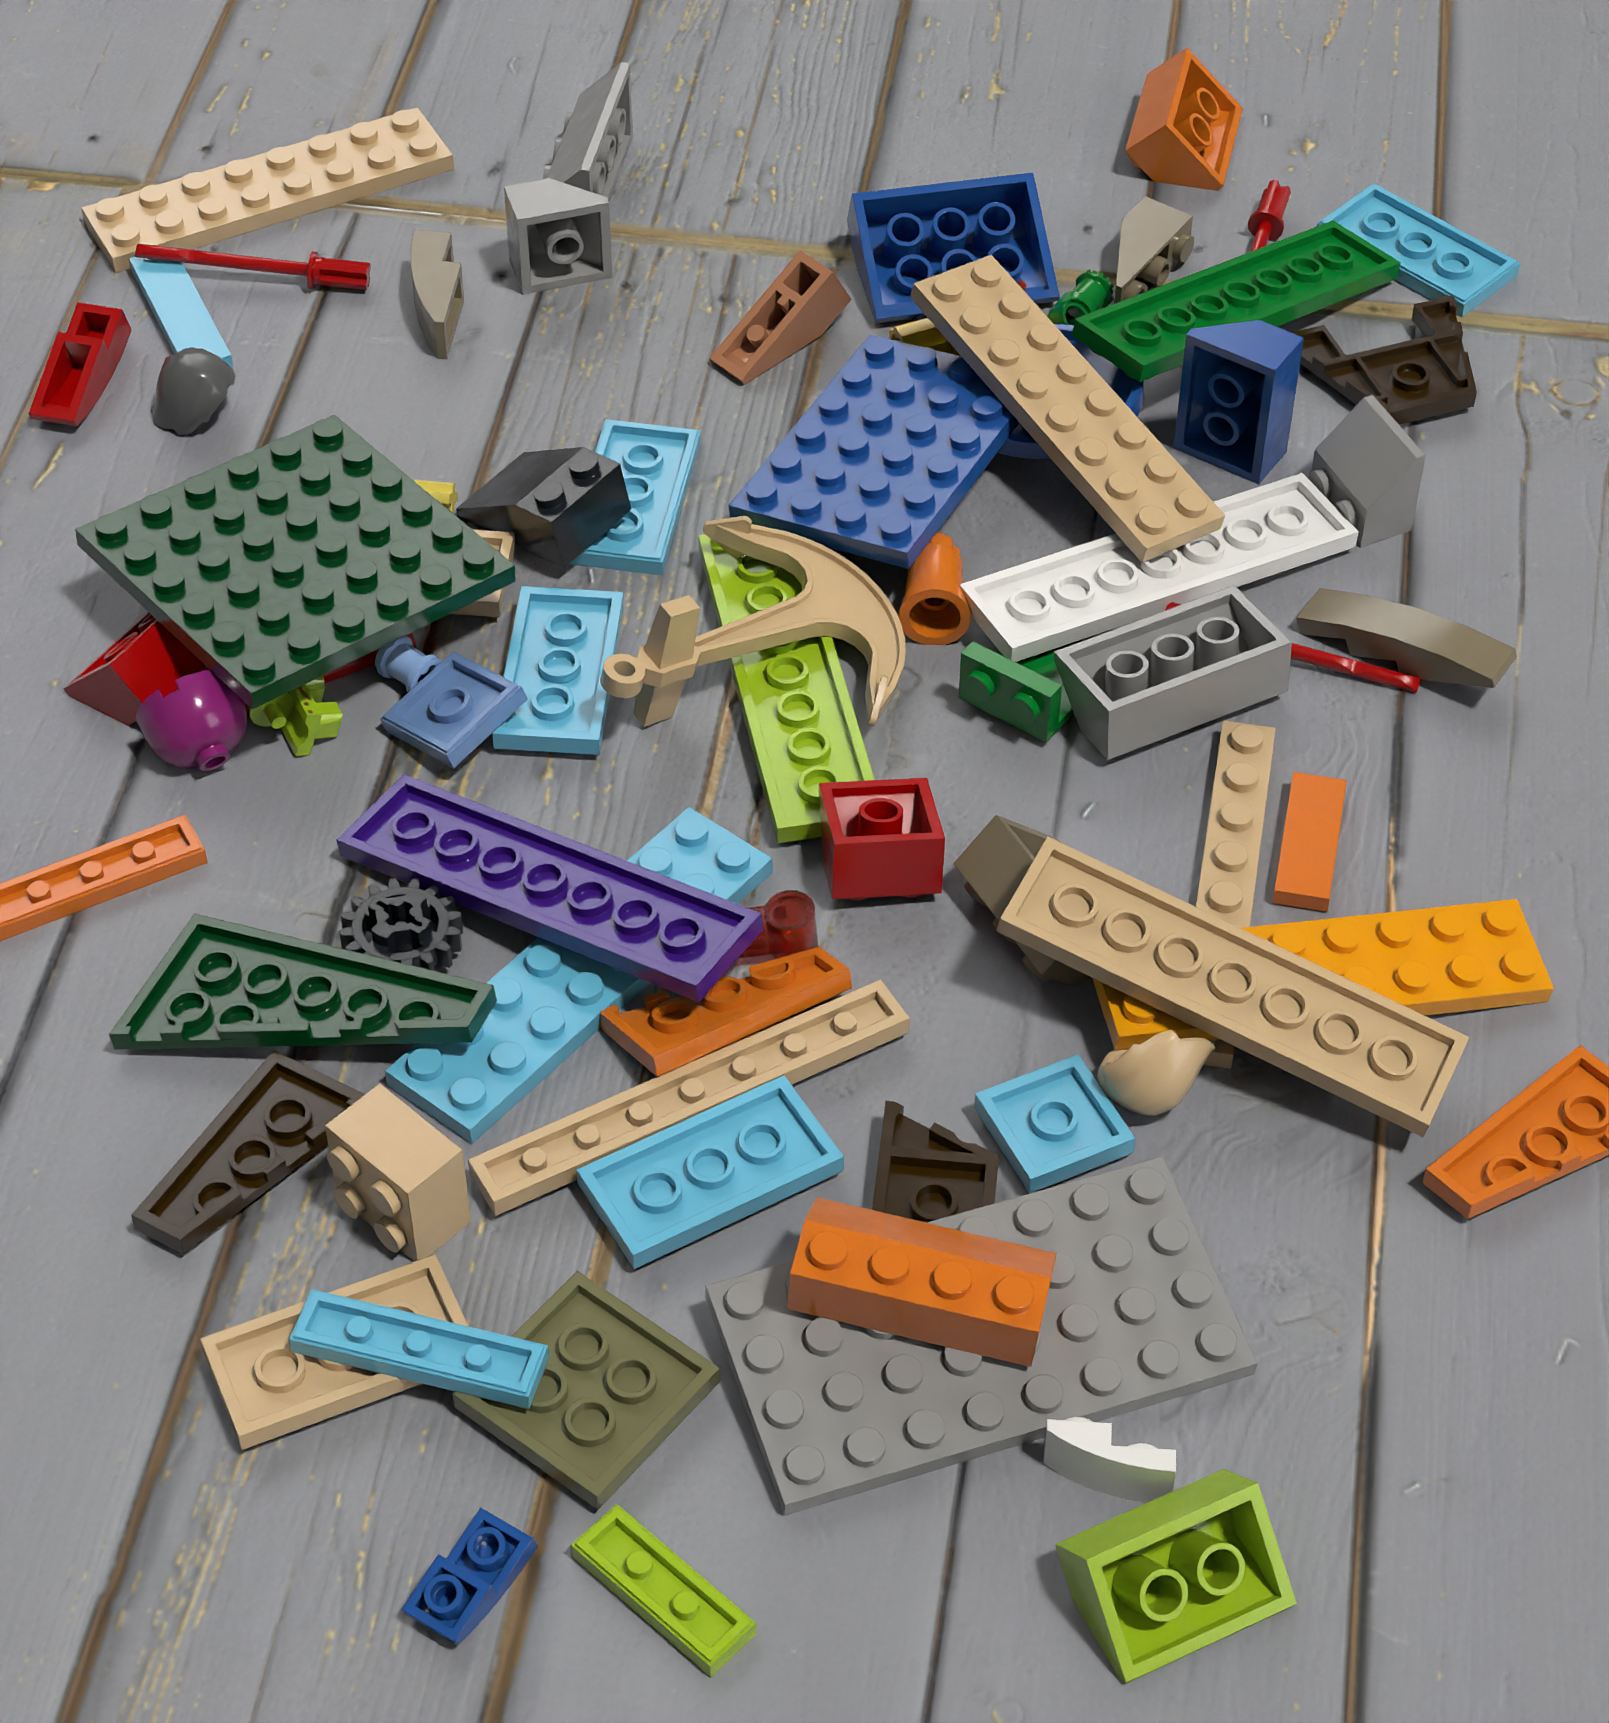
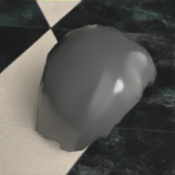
M185 348L178 353L167 356L158 376L155 403L151 409L154 425L163 429H174L179 435H187L192 433L203 422H208L211 414L215 412L217 406L227 395L230 385L235 383L236 375L232 367L219 356L203 348Z

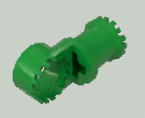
M1090 269L1086 270V272L1083 271L1076 279V287L1073 291L1064 293L1054 307L1049 310L1047 317L1053 324L1074 325L1076 318L1105 308L1114 300L1112 295L1114 293L1112 289L1114 287L1113 283L1109 284L1110 279L1108 277L1103 278L1104 273L1102 272L1097 275L1095 270L1092 273Z

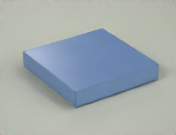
M452 652L386 712L380 720L386 732L446 765L455 768L528 699L522 686L456 652Z

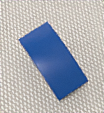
M480 1507L447 1559L440 1554L437 1555L401 1610L407 1616L458 1646L498 1603L538 1548V1545L533 1537Z

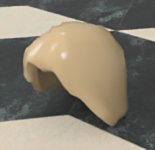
M1172 1030L1158 1033L1140 1045L1133 1044L1129 1049H1114L1109 1052L1098 1070L1097 1078L1099 1085L1107 1097L1120 1106L1138 1114L1157 1116L1180 1104L1192 1088L1200 1069L1209 1054L1215 1049V1046L1205 1038H1178L1177 1034Z

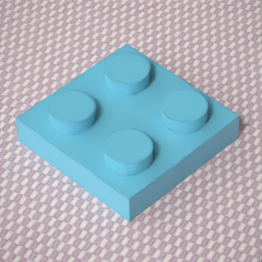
M1079 1054L975 1093V1110L1029 1194L1134 1153L1136 1138Z

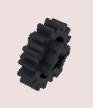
M392 878L388 884L389 889L383 891L372 884L368 886L369 898L365 900L354 896L351 899L352 912H342L340 916L342 929L339 930L342 949L433 971H435L434 966L436 965L450 968L453 965L451 952H461L462 917L461 912H456L455 899L452 896L441 898L439 888L434 885L426 891L421 890L418 878H413L408 887H400L397 879ZM432 922H434L438 927L436 932L432 931ZM367 932L372 934V941L370 943L365 938Z

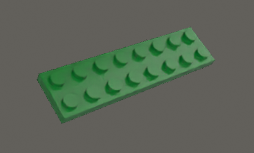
M1332 220L1078 317L1074 321L1072 336L1088 346L1093 353L1104 357L1123 370L1128 377L1142 382L1183 365L1186 334L1190 329L1261 320L1278 327L1397 279L1401 262Z

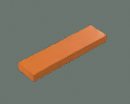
M184 814L0 883V941L208 863L206 851Z

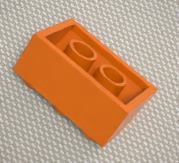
M1185 48L1147 73L1125 152L1128 154L1132 164L1136 168L1142 169L1154 182L1217 191L1224 186L1243 108L1188 48Z

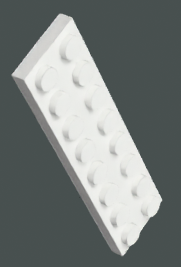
M1303 473L1214 501L1226 515L1221 529L1143 563L1117 534H1113L962 583L960 587L966 597L971 617L1004 657L1017 662L1163 612L1171 602L1184 604L1233 585L1239 587L1354 548L1359 531Z

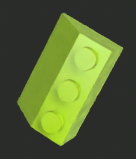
M1226 1469L1219 1470L1055 1544L1076 1608L1117 1675L1125 1683L1297 1604L1258 1482Z

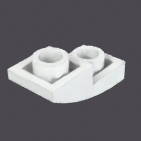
M1072 1417L1065 1420L1047 1419L1043 1464L1058 1474L1101 1493L1148 1503L1173 1491L1176 1475V1450L1157 1449L1152 1445L1143 1443L1129 1446H1112V1423L1093 1422L1082 1417Z

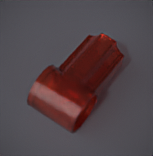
M785 890L772 896L765 906L749 907V909L761 913L764 930L738 959L772 955L777 959L818 947L816 910L812 898L798 890Z

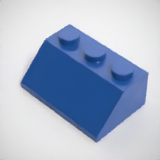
M1261 320L1190 329L1186 334L1173 448L1256 484H1260L1287 452L1304 338Z

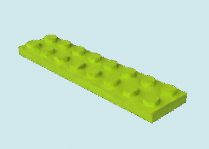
M698 535V550L719 627L796 597L803 591L802 585L797 578L784 568L747 555H743L741 558H734L707 535ZM811 637L728 658L777 843L822 837L819 783L875 780L832 637Z

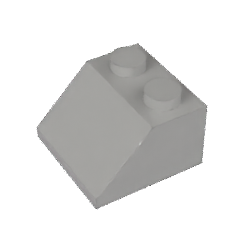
M551 178L504 186L509 261L523 295L613 278L610 213L607 197Z
M1373 395L1364 397L1316 447L1312 470L1309 473L1308 479L1359 531L1356 543L1361 548L1412 531L1426 455Z

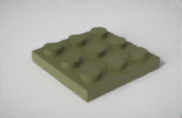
M576 1271L511 1336L545 1344L549 1348V1360L530 1409L456 1391L453 1393V1399L456 1409L599 1510L720 1382V1367L585 1275Z

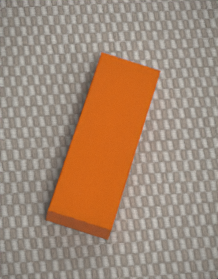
M1293 772L1272 903L1328 911L1347 780Z

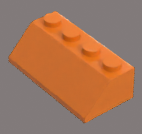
M816 1197L805 1218L790 1271L787 1309L1032 1367L1057 1253Z

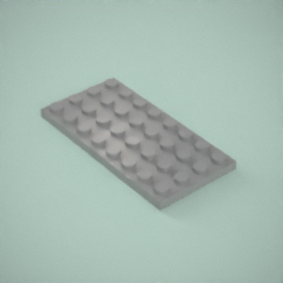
M1163 1156L927 1222L1057 1253L1032 1367L787 1309L793 1261L705 1285V1298L784 1516L1045 1438L1047 1419L1065 1420L1072 1417H1082L1098 1422L1254 1375L1258 1365Z

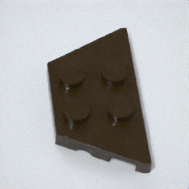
M885 1101L872 1210L927 1223L995 1203L998 1155L975 1143L961 1141L954 1132L935 1122L929 1129L904 1116V1106L894 1101Z

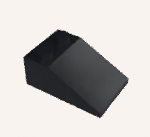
M585 447L523 452L456 508L458 517L487 531L514 532L516 545L563 568L632 510L620 463Z

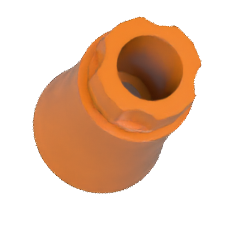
M936 533L911 567L907 569L905 595L898 617L902 624L903 632L913 641L923 645H946L952 643L966 633L971 623L970 609L960 587V584L964 583L963 561L960 557L959 548L953 544L952 538L948 535Z

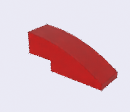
M77 302L67 332H58L28 413L31 419L78 426L89 414L111 380L132 331L122 309Z

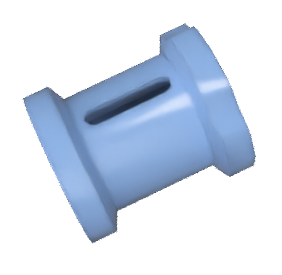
M405 635L380 647L376 655L375 666L377 667L378 674L385 678L394 677L404 684L406 691L409 692L442 662V659L432 654L425 655L416 649L412 644L411 638Z

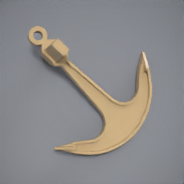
M739 516L707 521L704 523L703 533L734 558H741L743 555H747L784 568L797 578L802 585L803 591L796 597L697 637L700 607L690 595L661 603L647 642L639 647L637 658L622 653L609 656L603 664L600 684L607 693L619 698H630L636 695L633 714L645 727L673 717L686 679L693 677L697 666L811 637L830 636L854 645L865 656L868 664L865 691L868 725L875 726L877 720L891 702L900 680L906 655L905 636L902 624L890 600L880 587L855 564L835 551L810 539L787 531L754 525L749 517Z

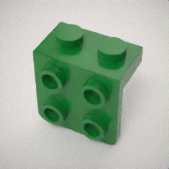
M974 641L961 652L959 699L1045 742H1048L1074 714L1054 661V651L1056 650L1052 649L1017 662L1004 657L999 650L994 652Z

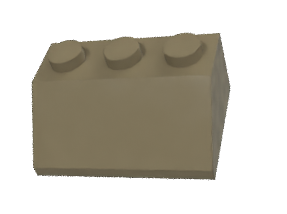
M998 815L993 817L954 862V865L967 880L964 888L969 895L983 906L988 907L995 915L996 919L993 921V925L996 929L1002 914L1046 838L1050 837L1059 841L1057 838ZM1003 935L1021 948L1025 953V957L1022 959L1024 965L1031 973L1045 982L1051 978L1075 986L1092 978Z

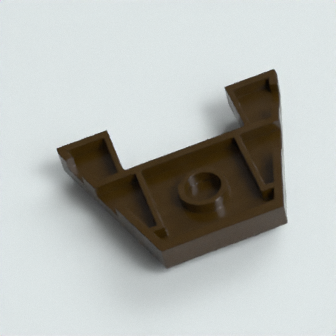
M1452 295L1414 304L1412 320L1425 337L1346 355L1325 325L1291 332L1304 338L1300 364L1356 405L1364 397L1373 395L1399 425L1474 407L1477 390L1468 352H1464L1461 322H1457V304Z

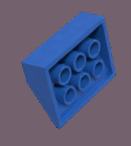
M1033 172L852 193L847 216L849 235L855 264L875 323L913 319V317L919 315L927 317L910 298L913 284L938 275L937 273L946 272L992 255L1035 304L1058 301L1060 298Z

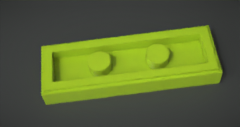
M618 1504L613 1506L570 1545L572 1558L710 1678L757 1635V1623Z

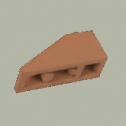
M799 250L709 359L716 366L746 385L820 337L852 299L833 271Z

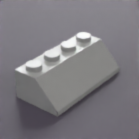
M619 63L579 95L573 112L566 113L563 138H557L555 141L552 165H546L543 179L551 178L605 196L610 202L633 139L630 63Z
M1233 585L1054 651V661L1080 730L1101 754L1109 760L1287 692L1289 688L1292 642Z

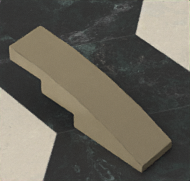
M1319 588L1296 617L1300 634L1346 639L1350 656L1394 660L1397 663L1399 672L1419 677L1421 680L1495 688L1517 657L1515 648L1466 625L1416 607L1364 594Z

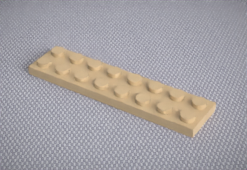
M418 107L409 110H400L393 115L373 121L360 122L352 127L329 134L316 135L309 140L296 144L276 147L269 152L249 158L232 160L225 165L202 172H192L182 178L158 185H149L141 190L115 198H105L98 203L81 207L85 225L114 272L117 273L131 268L129 258L135 257L137 244L196 249L454 170V161L451 151Z
M992 255L913 284L910 298L1142 563L1221 529L1226 515Z
M1047 837L1002 914L997 927V932L1422 1137L1433 1119L1470 1038L1050 837Z

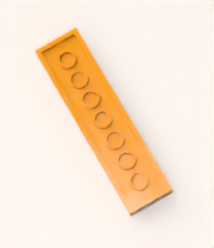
M1517 899L1241 928L1424 1016L1548 1002L1554 990ZM1092 978L1115 1050L1129 1049L1133 1044L1140 1045L1154 1035L1170 1030L1174 1031L1178 1038L1219 1039Z

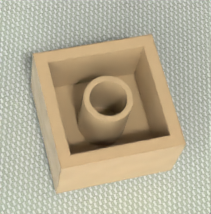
M379 1083L325 1125L329 1146L327 1160L333 1170L336 1188L333 1190V1195L337 1204L351 1218L355 1219L360 1216L372 1226L379 1240L390 1251L396 1253L400 1250L412 1261H418L429 1257L471 1223L463 1150Z

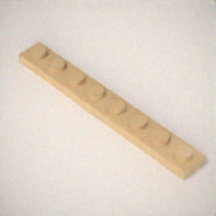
M1223 720L1196 907L1239 928L1250 927L1276 728ZM1221 1039L1208 1040L1214 1044L1215 1049L1209 1054L1203 1065L1231 1069L1234 1046Z
M880 979L468 1159L469 1174L494 1215L497 1216L576 1181V1170L778 1077L785 1075L792 1085L909 1033L910 1017Z

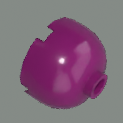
M211 670L185 675L175 680L179 690L163 698L158 689L139 706L135 718L147 743L157 757L167 764L186 769L200 767L202 771H209L224 765L230 759L229 754L241 742L247 729L248 711L245 702Z

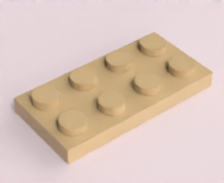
M436 1254L328 1292L468 1326ZM306 1301L200 1338L204 1356L241 1450L423 1383L291 1352L289 1338Z

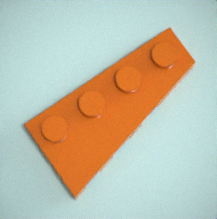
M816 947L750 966V976L746 978L721 977L700 1002L684 996L670 999L667 990L644 996L645 1006L620 1013L617 1005L609 1006L605 1010L600 1011V1029L658 1077L715 1050L727 1047L735 1041L759 1030L781 1023L783 1019L805 1009L825 1004L832 997L852 989L850 969L822 948Z
M1579 1045L1425 1169L1422 1183L1466 1219H1470L1608 1156L1609 1066Z

